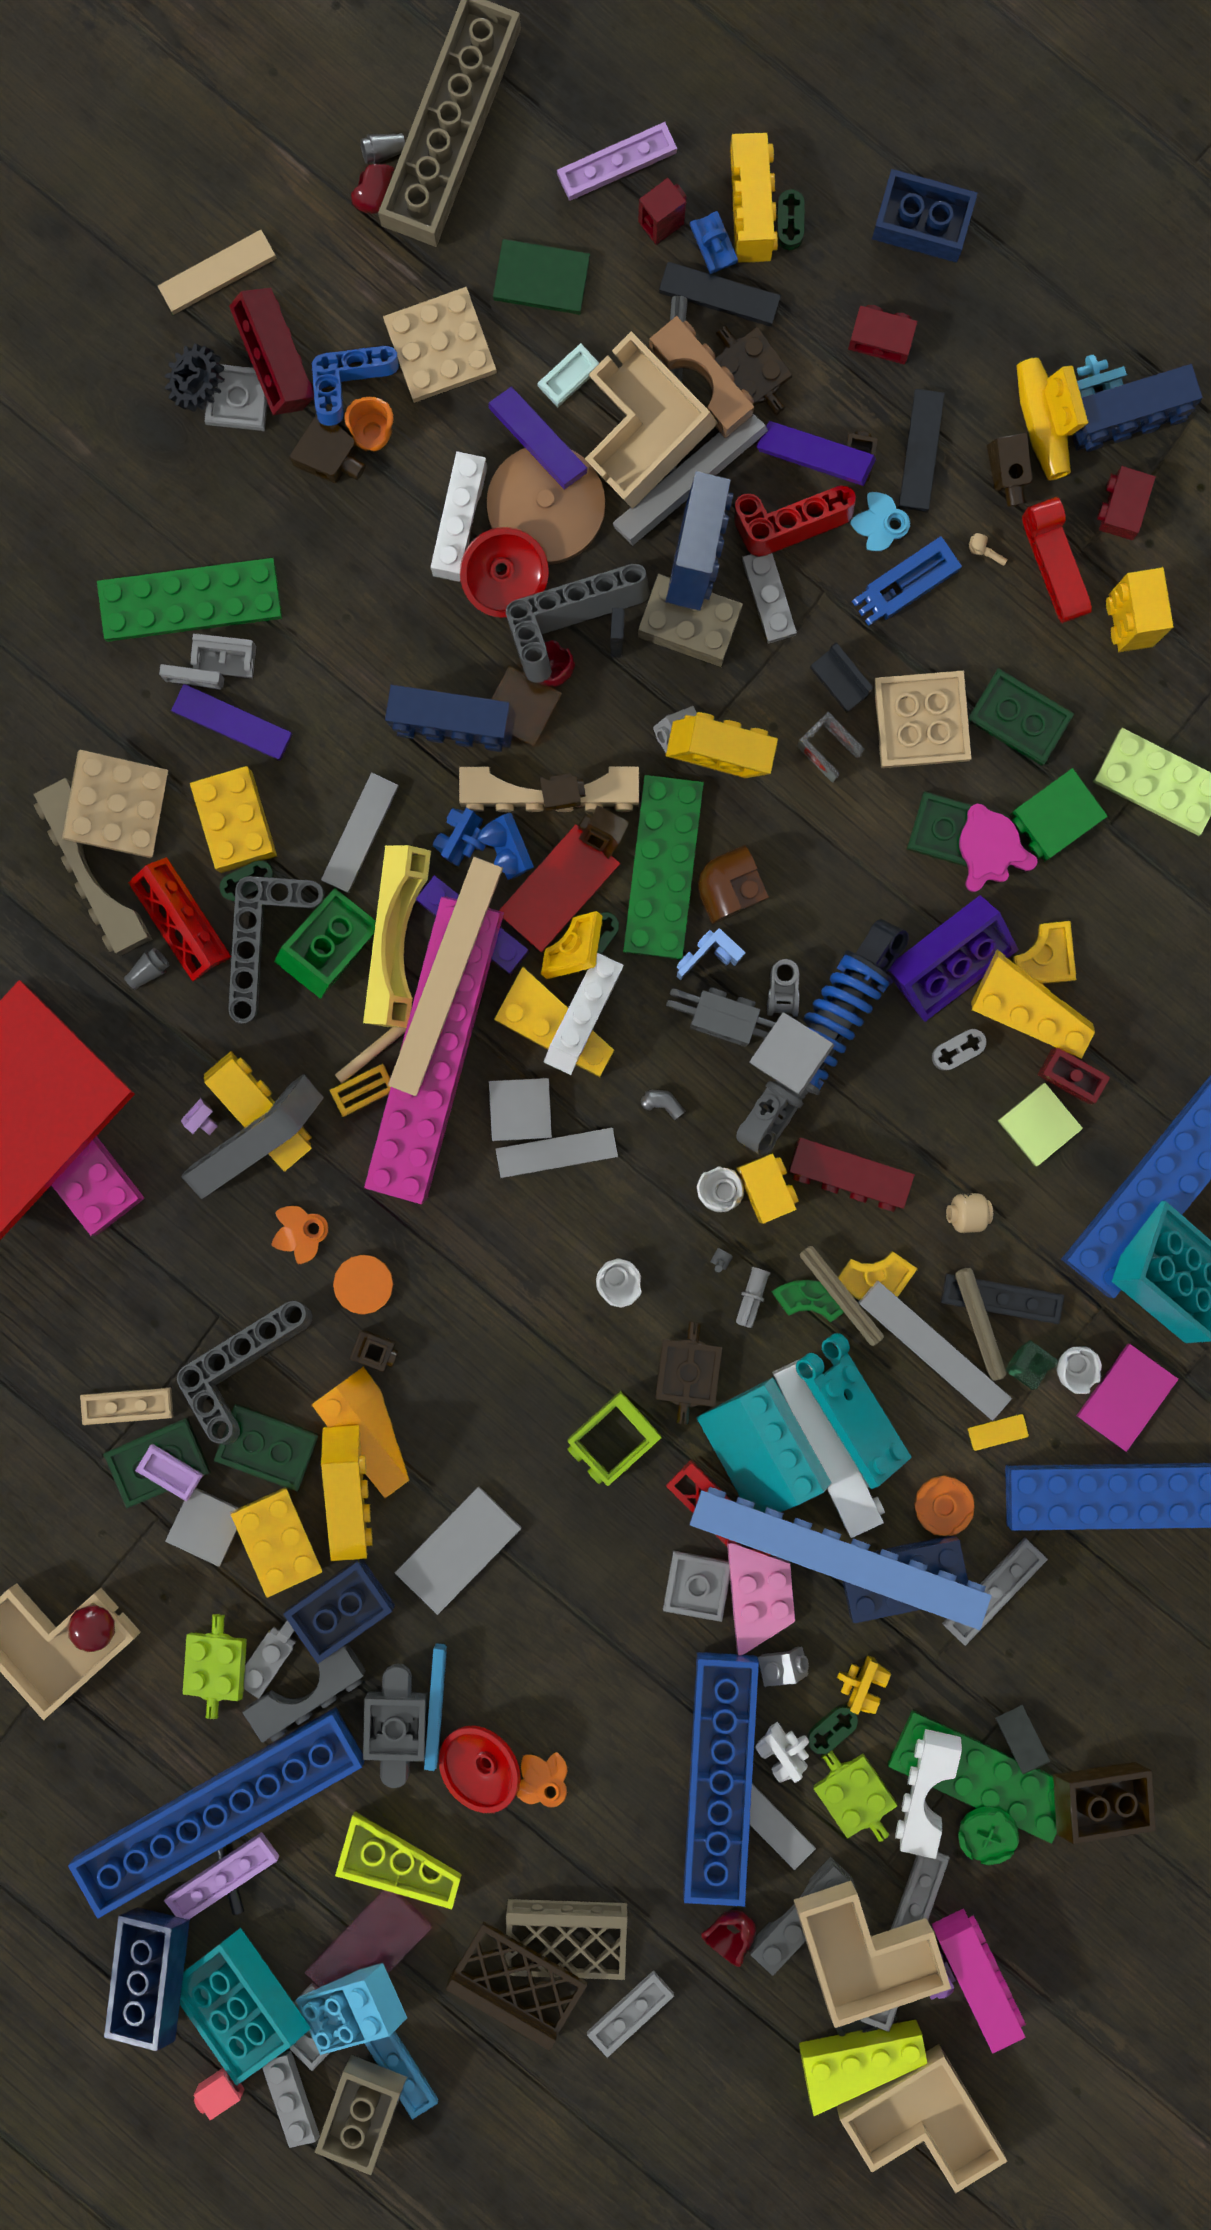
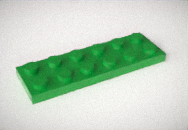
M274 558L97 581L103 634L106 642L282 619Z
M644 776L623 953L680 960L683 958L704 782Z
M912 1710L888 1761V1767L909 1776L911 1766H917L918 1758L914 1757L915 1747L918 1739L923 1740L925 1729L961 1737L962 1752L956 1777L941 1781L932 1788L975 1808L993 1807L1001 1809L1013 1818L1019 1829L1052 1844L1057 1834L1052 1775L1037 1768L1022 1774L1014 1757Z

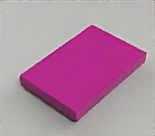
M1128 1343L1076 1416L1127 1452L1178 1381V1378Z

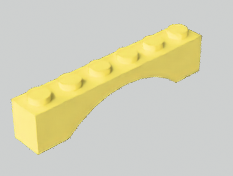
M409 845L385 846L363 1023L384 1027L407 1028L413 998L405 975L404 941L413 905L428 880L430 850Z

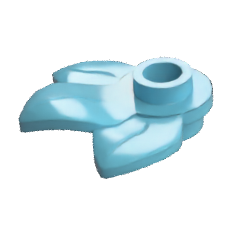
M869 492L867 494L869 510L856 515L850 523L857 533L868 537L867 550L882 551L887 549L894 539H900L907 534L910 528V519L904 511L896 509L895 503L890 496L879 492ZM893 520L898 521L900 528H891L890 522Z

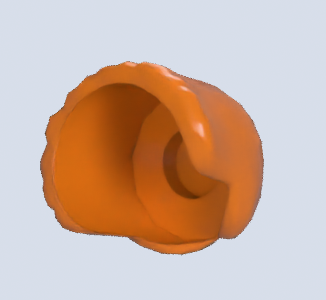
M369 396L355 399L347 407L344 417L345 424L350 430L357 446L365 451H378L382 449L392 435L393 412L389 404L382 399Z

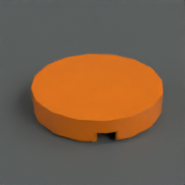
M364 1254L351 1257L343 1262L335 1273L333 1283L335 1296L340 1304L350 1312L358 1314L373 1313L382 1308L391 1297L394 1285L392 1273L385 1263L375 1256Z
M943 1475L931 1478L922 1484L916 1494L914 1503L916 1517L921 1525L934 1535H956L967 1528L973 1519V1495L964 1483L954 1477Z

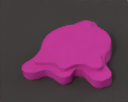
M975 804L967 811V821L959 838V848L968 866V876L965 884L969 891L976 892L980 890L987 880L1006 881L1009 877L1007 868L1010 865L1025 871H1031L1036 867L1037 858L1023 848L1020 843L1019 833L1009 818L988 810L982 804Z

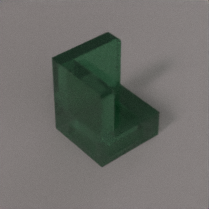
M1029 1340L1018 1348L1005 1371L1031 1390H1035L1040 1385L1047 1371L1056 1367L1059 1361Z

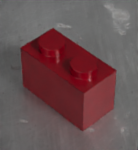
M666 178L639 199L638 222L655 245L684 225L687 197L683 189L678 184L673 185L669 178Z
M875 305L860 306L848 350L905 365L917 321L912 320L911 316L904 313L890 314L883 312L882 308Z
M1121 466L1115 475L1111 474L1105 490L1110 492L1107 503L1102 502L1097 516V520H1101L1099 531L1133 540L1139 533L1156 476Z
M1060 1048L1051 1049L1037 1074L1087 1104H1095L1110 1079L1108 1075Z

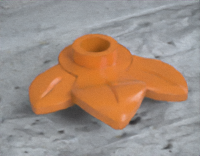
M299 1206L280 1208L275 1214L284 1226L276 1233L272 1246L282 1251H294L298 1264L312 1260L318 1252L319 1242L323 1241L328 1234L329 1227L326 1219L319 1214H308ZM311 1223L318 1224L319 1231L317 1234L310 1233L309 1225Z
M555 1752L546 1762L535 1755H524L521 1762V1772L524 1779L520 1781L519 1791L516 1796L527 1804L541 1802L544 1806L551 1808L561 1805L567 1796L564 1780L568 1770L563 1757L558 1752ZM549 1786L554 1787L556 1790V1795L553 1798L547 1795V1788Z

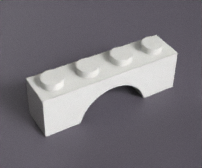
M456 451L431 563V571L435 577L460 582V564L464 552L469 546L473 518L478 500L482 494L487 472L485 457Z
M597 953L595 967L587 970L550 1044L544 1063L570 1075L572 1074L594 1025L614 989L624 966L623 964Z
M925 1729L923 1740H917L914 1757L918 1758L916 1767L911 1766L908 1784L912 1785L910 1794H904L902 1811L905 1812L904 1821L898 1820L895 1838L900 1839V1851L936 1859L942 1835V1817L929 1808L925 1797L929 1790L937 1783L956 1777L962 1752L961 1737Z

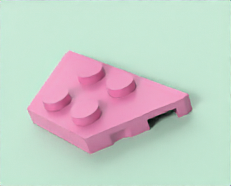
M727 1540L736 1648L738 1655H744L795 1622L791 1567L787 1560L776 1556H768L765 1552L754 1548L750 1549L737 1544L735 1541Z

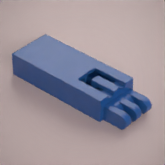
M940 536L867 585L866 591L853 599L852 603L854 606H858L863 601L867 602V605L858 612L861 616H864L871 610L874 614L865 620L867 625L870 626L883 616L886 620L959 572L962 565L942 536ZM894 582L897 583L902 591L897 596L893 588L883 596L880 591Z

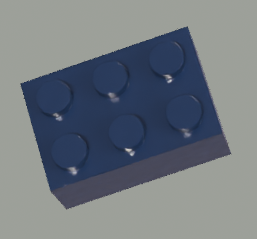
M891 169L872 239L957 263L978 192Z
M356 1559L288 1607L283 1615L314 1660L319 1664L390 1614L395 1604L363 1559Z

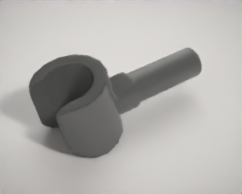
M717 1248L710 1262L716 1265V1272H721L722 1269H727L733 1256Z

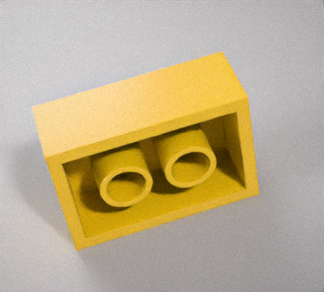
M1163 567L1127 573L1109 593V597L1106 598L1107 613L1112 615L1114 626L1111 627V639L1114 645L1117 644L1118 652L1154 647L1173 628Z
M697 712L696 716L685 715L684 719L673 721L666 756L735 776L750 778L771 774L778 738L768 736V731L764 729L751 728L746 730L741 728V723L724 720L722 723L715 721L714 716L711 714Z
M248 766L190 783L214 867L218 872L224 873L244 867L257 860L264 861L277 857L254 776Z
M286 1487L230 1512L267 1598L322 1573V1569Z

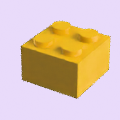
M768 1154L736 1168L759 1223L764 1224L796 1210L794 1203L799 1201L793 1186H786L783 1175L787 1174L780 1157L775 1158L773 1154Z

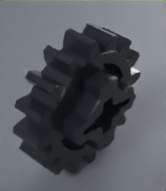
M194 344L192 348L185 346L184 354L181 355L177 352L175 354L177 361L175 363L169 362L168 364L172 371L165 374V377L170 380L165 389L171 392L169 399L176 402L175 405L195 412L197 407L204 410L206 408V401L213 404L215 401L212 395L214 393H221L220 388L217 386L218 383L224 382L225 378L219 376V373L225 368L219 364L221 357L214 354V351L208 347H202L198 344Z

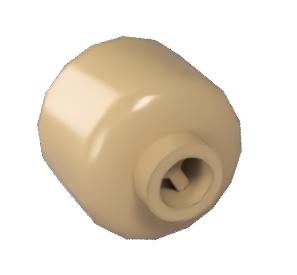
M958 1194L953 1198L951 1205L947 1206L946 1217L948 1222L952 1223L955 1230L960 1233L982 1232L993 1220V1207L991 1202L986 1200L982 1194Z

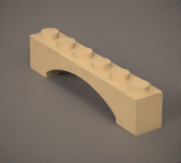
M459 767V803L461 807H466L474 812H483L484 807H496L498 812H512L514 807H526L528 812L544 811L545 805L542 790L527 789L507 783L492 775L489 767ZM609 767V773L584 785L586 797H581V806L576 807H585V811L593 812L597 805L602 808L615 807V811L618 812L633 811V807H639V767ZM571 807V808H565V809H559V810H555V811H558V812H571V811H573V807Z

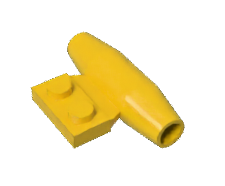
M1030 358L1016 366L1020 404L1032 448L1047 479L1056 480L1071 473L1067 436L1073 435L1087 425L1088 420L1073 365L1061 367L1048 377L1040 359Z

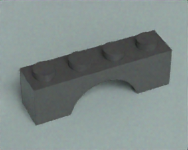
M349 1643L318 1664L320 1671L319 1683L308 1695L300 1698H287L270 1690L246 1706L242 1713L262 1743L269 1738L272 1742L279 1739L287 1732V1726L293 1722H296L297 1725L303 1723L313 1715L311 1710L319 1705L322 1708H326L338 1699L337 1693L343 1689L350 1692L363 1682L361 1678L366 1670Z
M830 1857L810 1878L806 1889L800 1897L848 1881H852L854 1888L856 1886L852 1876ZM795 1904L779 1919L769 1922L756 1935L750 1947L751 1956L772 1976L806 1941Z

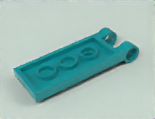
M834 1333L822 1343V1351L830 1359L833 1366L823 1374L824 1363L822 1359L814 1353H808L796 1363V1371L808 1385L870 1489L880 1486L912 1457L849 1356L850 1345L848 1340L842 1334Z

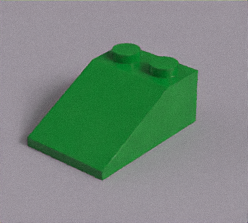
M334 888L281 947L274 962L321 999L373 937L376 921Z

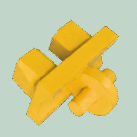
M867 1655L858 1678L856 1676L860 1667L855 1664H851L848 1673L839 1671L837 1676L839 1680L844 1682L841 1693L849 1695L852 1686H854L847 1706L850 1707L851 1712L858 1715L860 1711L876 1714L881 1699L876 1695L868 1693L871 1682L885 1688L891 1676L889 1670L879 1665L874 1657Z

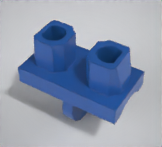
M718 211L690 222L691 230L710 274L738 263V258Z
M452 808L447 817V823L455 829L450 837L442 833L437 835L433 847L441 852V856L459 867L464 855L470 858L474 849L484 851L486 846L478 840L481 832L479 828L483 819L468 808H465L464 811Z

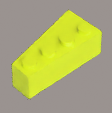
M356 1811L352 1815L335 1876L448 1909L453 1908L461 1873Z
M917 2020L892 2024L889 2032L878 2029L862 2033L863 2030L845 2033L846 2036L842 2037L835 2035L800 2042L799 2047L813 2116L926 2065L927 2059L924 2042Z

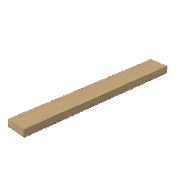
M473 857L388 1086L413 1096H418L503 867Z

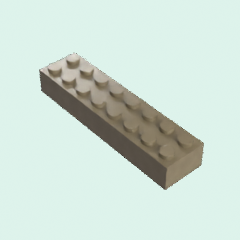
M487 0L460 1L378 214L382 227L437 247L521 30L519 12Z

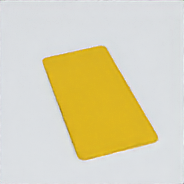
M1023 1414L968 1428L974 1451L1029 1436Z

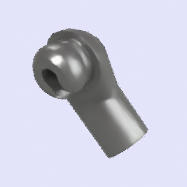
M652 1089L647 1091L645 1096L641 1098V1105L644 1109L650 1111L654 1107L665 1108L674 1120L686 1112L669 1091Z

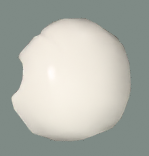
M716 1167L708 1172H704L697 1184L699 1199L708 1209L714 1212H727L737 1207L741 1203L745 1192L743 1181L734 1170Z
M619 1258L608 1261L597 1273V1290L604 1300L612 1306L622 1308L632 1305L642 1293L640 1287L641 1275L630 1261Z
M1084 1346L1072 1347L1066 1350L1059 1358L1057 1373L1060 1382L1075 1394L1090 1393V1388L1095 1383L1100 1382L1102 1364L1098 1354L1090 1348Z

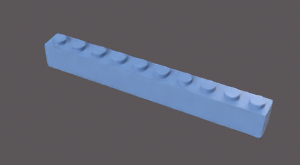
M709 1487L708 1492L702 1490L700 1492L689 1524L690 1526L981 1630L992 1596L984 1592L986 1586L968 1580L967 1586L955 1582L956 1575L939 1570L938 1575L926 1571L928 1565L911 1559L909 1565L897 1561L898 1554L881 1549L880 1554L868 1551L870 1544L856 1539H852L851 1544L840 1540L841 1534L824 1528L821 1534L811 1530L812 1523L795 1518L794 1523L782 1519L784 1513L767 1507L765 1513L753 1509L754 1502L740 1497L737 1498L736 1502L725 1499L726 1492Z

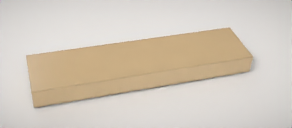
M259 230L158 285V288L174 315L277 258L262 230Z

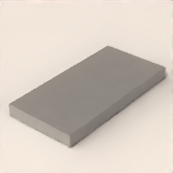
M478 1486L396 1570L395 1574L438 1615L519 1532L521 1526Z

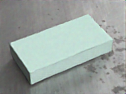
M580 343L537 383L538 387L559 407L590 378L589 374L596 368L599 362Z

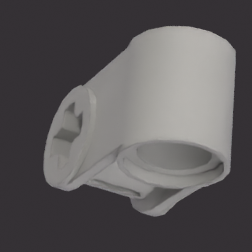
M780 960L771 968L767 1003L768 1016H772L773 1013L784 1012L792 1014L793 1017H798L799 969L792 960ZM784 964L791 967L793 972L792 978L786 982L781 981L777 976L778 967ZM777 1001L790 1002V1004H777Z

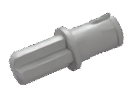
M755 1267L751 1269V1275L745 1292L741 1293L744 1297L736 1319L737 1324L751 1328L754 1324L760 1302H764L762 1296L768 1276L770 1275V1272Z

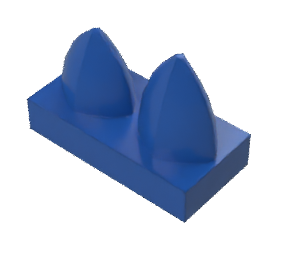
M512 813L501 815L485 825L481 830L478 840L495 848L497 856L494 864L503 867L502 872L505 873L507 880L516 878L534 868Z

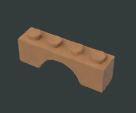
M676 316L649 338V349L669 370L689 368L697 371L707 380L712 392V399L707 409L718 422L715 427L726 438L753 415L754 400L745 389L740 390L734 383L735 378L730 370L725 366L721 368L714 360L716 357L712 349L705 343L702 345L696 339V332L687 321L682 322Z

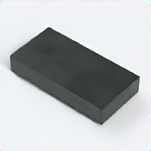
M1023 1705L995 1718L1022 1774H1026L1050 1762Z

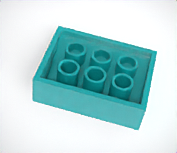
M1161 1201L1121 1254L1112 1282L1184 1343L1210 1342L1211 1240L1168 1202Z
M773 1377L696 1417L740 1498L754 1502L753 1509L765 1513L767 1507L779 1512L785 1511L824 1493L832 1483Z
M241 1928L183 1973L180 2006L236 2086L290 2048L311 2029Z

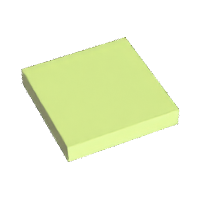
M1042 1083L998 1120L1035 1166L1040 1165L1083 1129L1046 1083Z

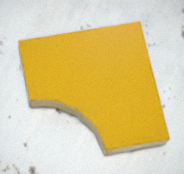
M595 911L572 918L570 927L564 936L554 945L545 949L541 970L542 976L550 979L595 967L603 918L599 912Z
M1071 922L1040 924L1038 937L1033 947L1023 954L1014 956L1013 963L1025 970L1028 975L1040 984L1075 981L1076 970Z
M892 1251L883 1260L875 1263H860L850 1259L838 1278L850 1294L859 1301L876 1281H879L898 1297L917 1268Z

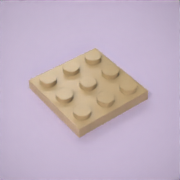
M467 287L383 316L414 403L497 373Z
M964 671L879 677L874 679L881 768L971 760Z
M79 750L62 839L152 858L168 770Z

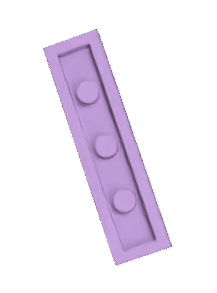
M663 122L557 170V175L569 201L676 154L677 147L666 123Z
M261 1832L169 1893L164 1901L176 1917L190 1919L278 1861L279 1854Z

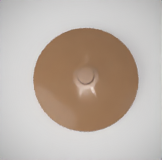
M523 448L512 454L499 466L490 482L487 493V512L491 528L511 527L528 533L542 547L548 565L568 561L586 550L601 529L605 514V495L601 480L595 469L585 458L571 450L587 467V474L564 490L526 448Z

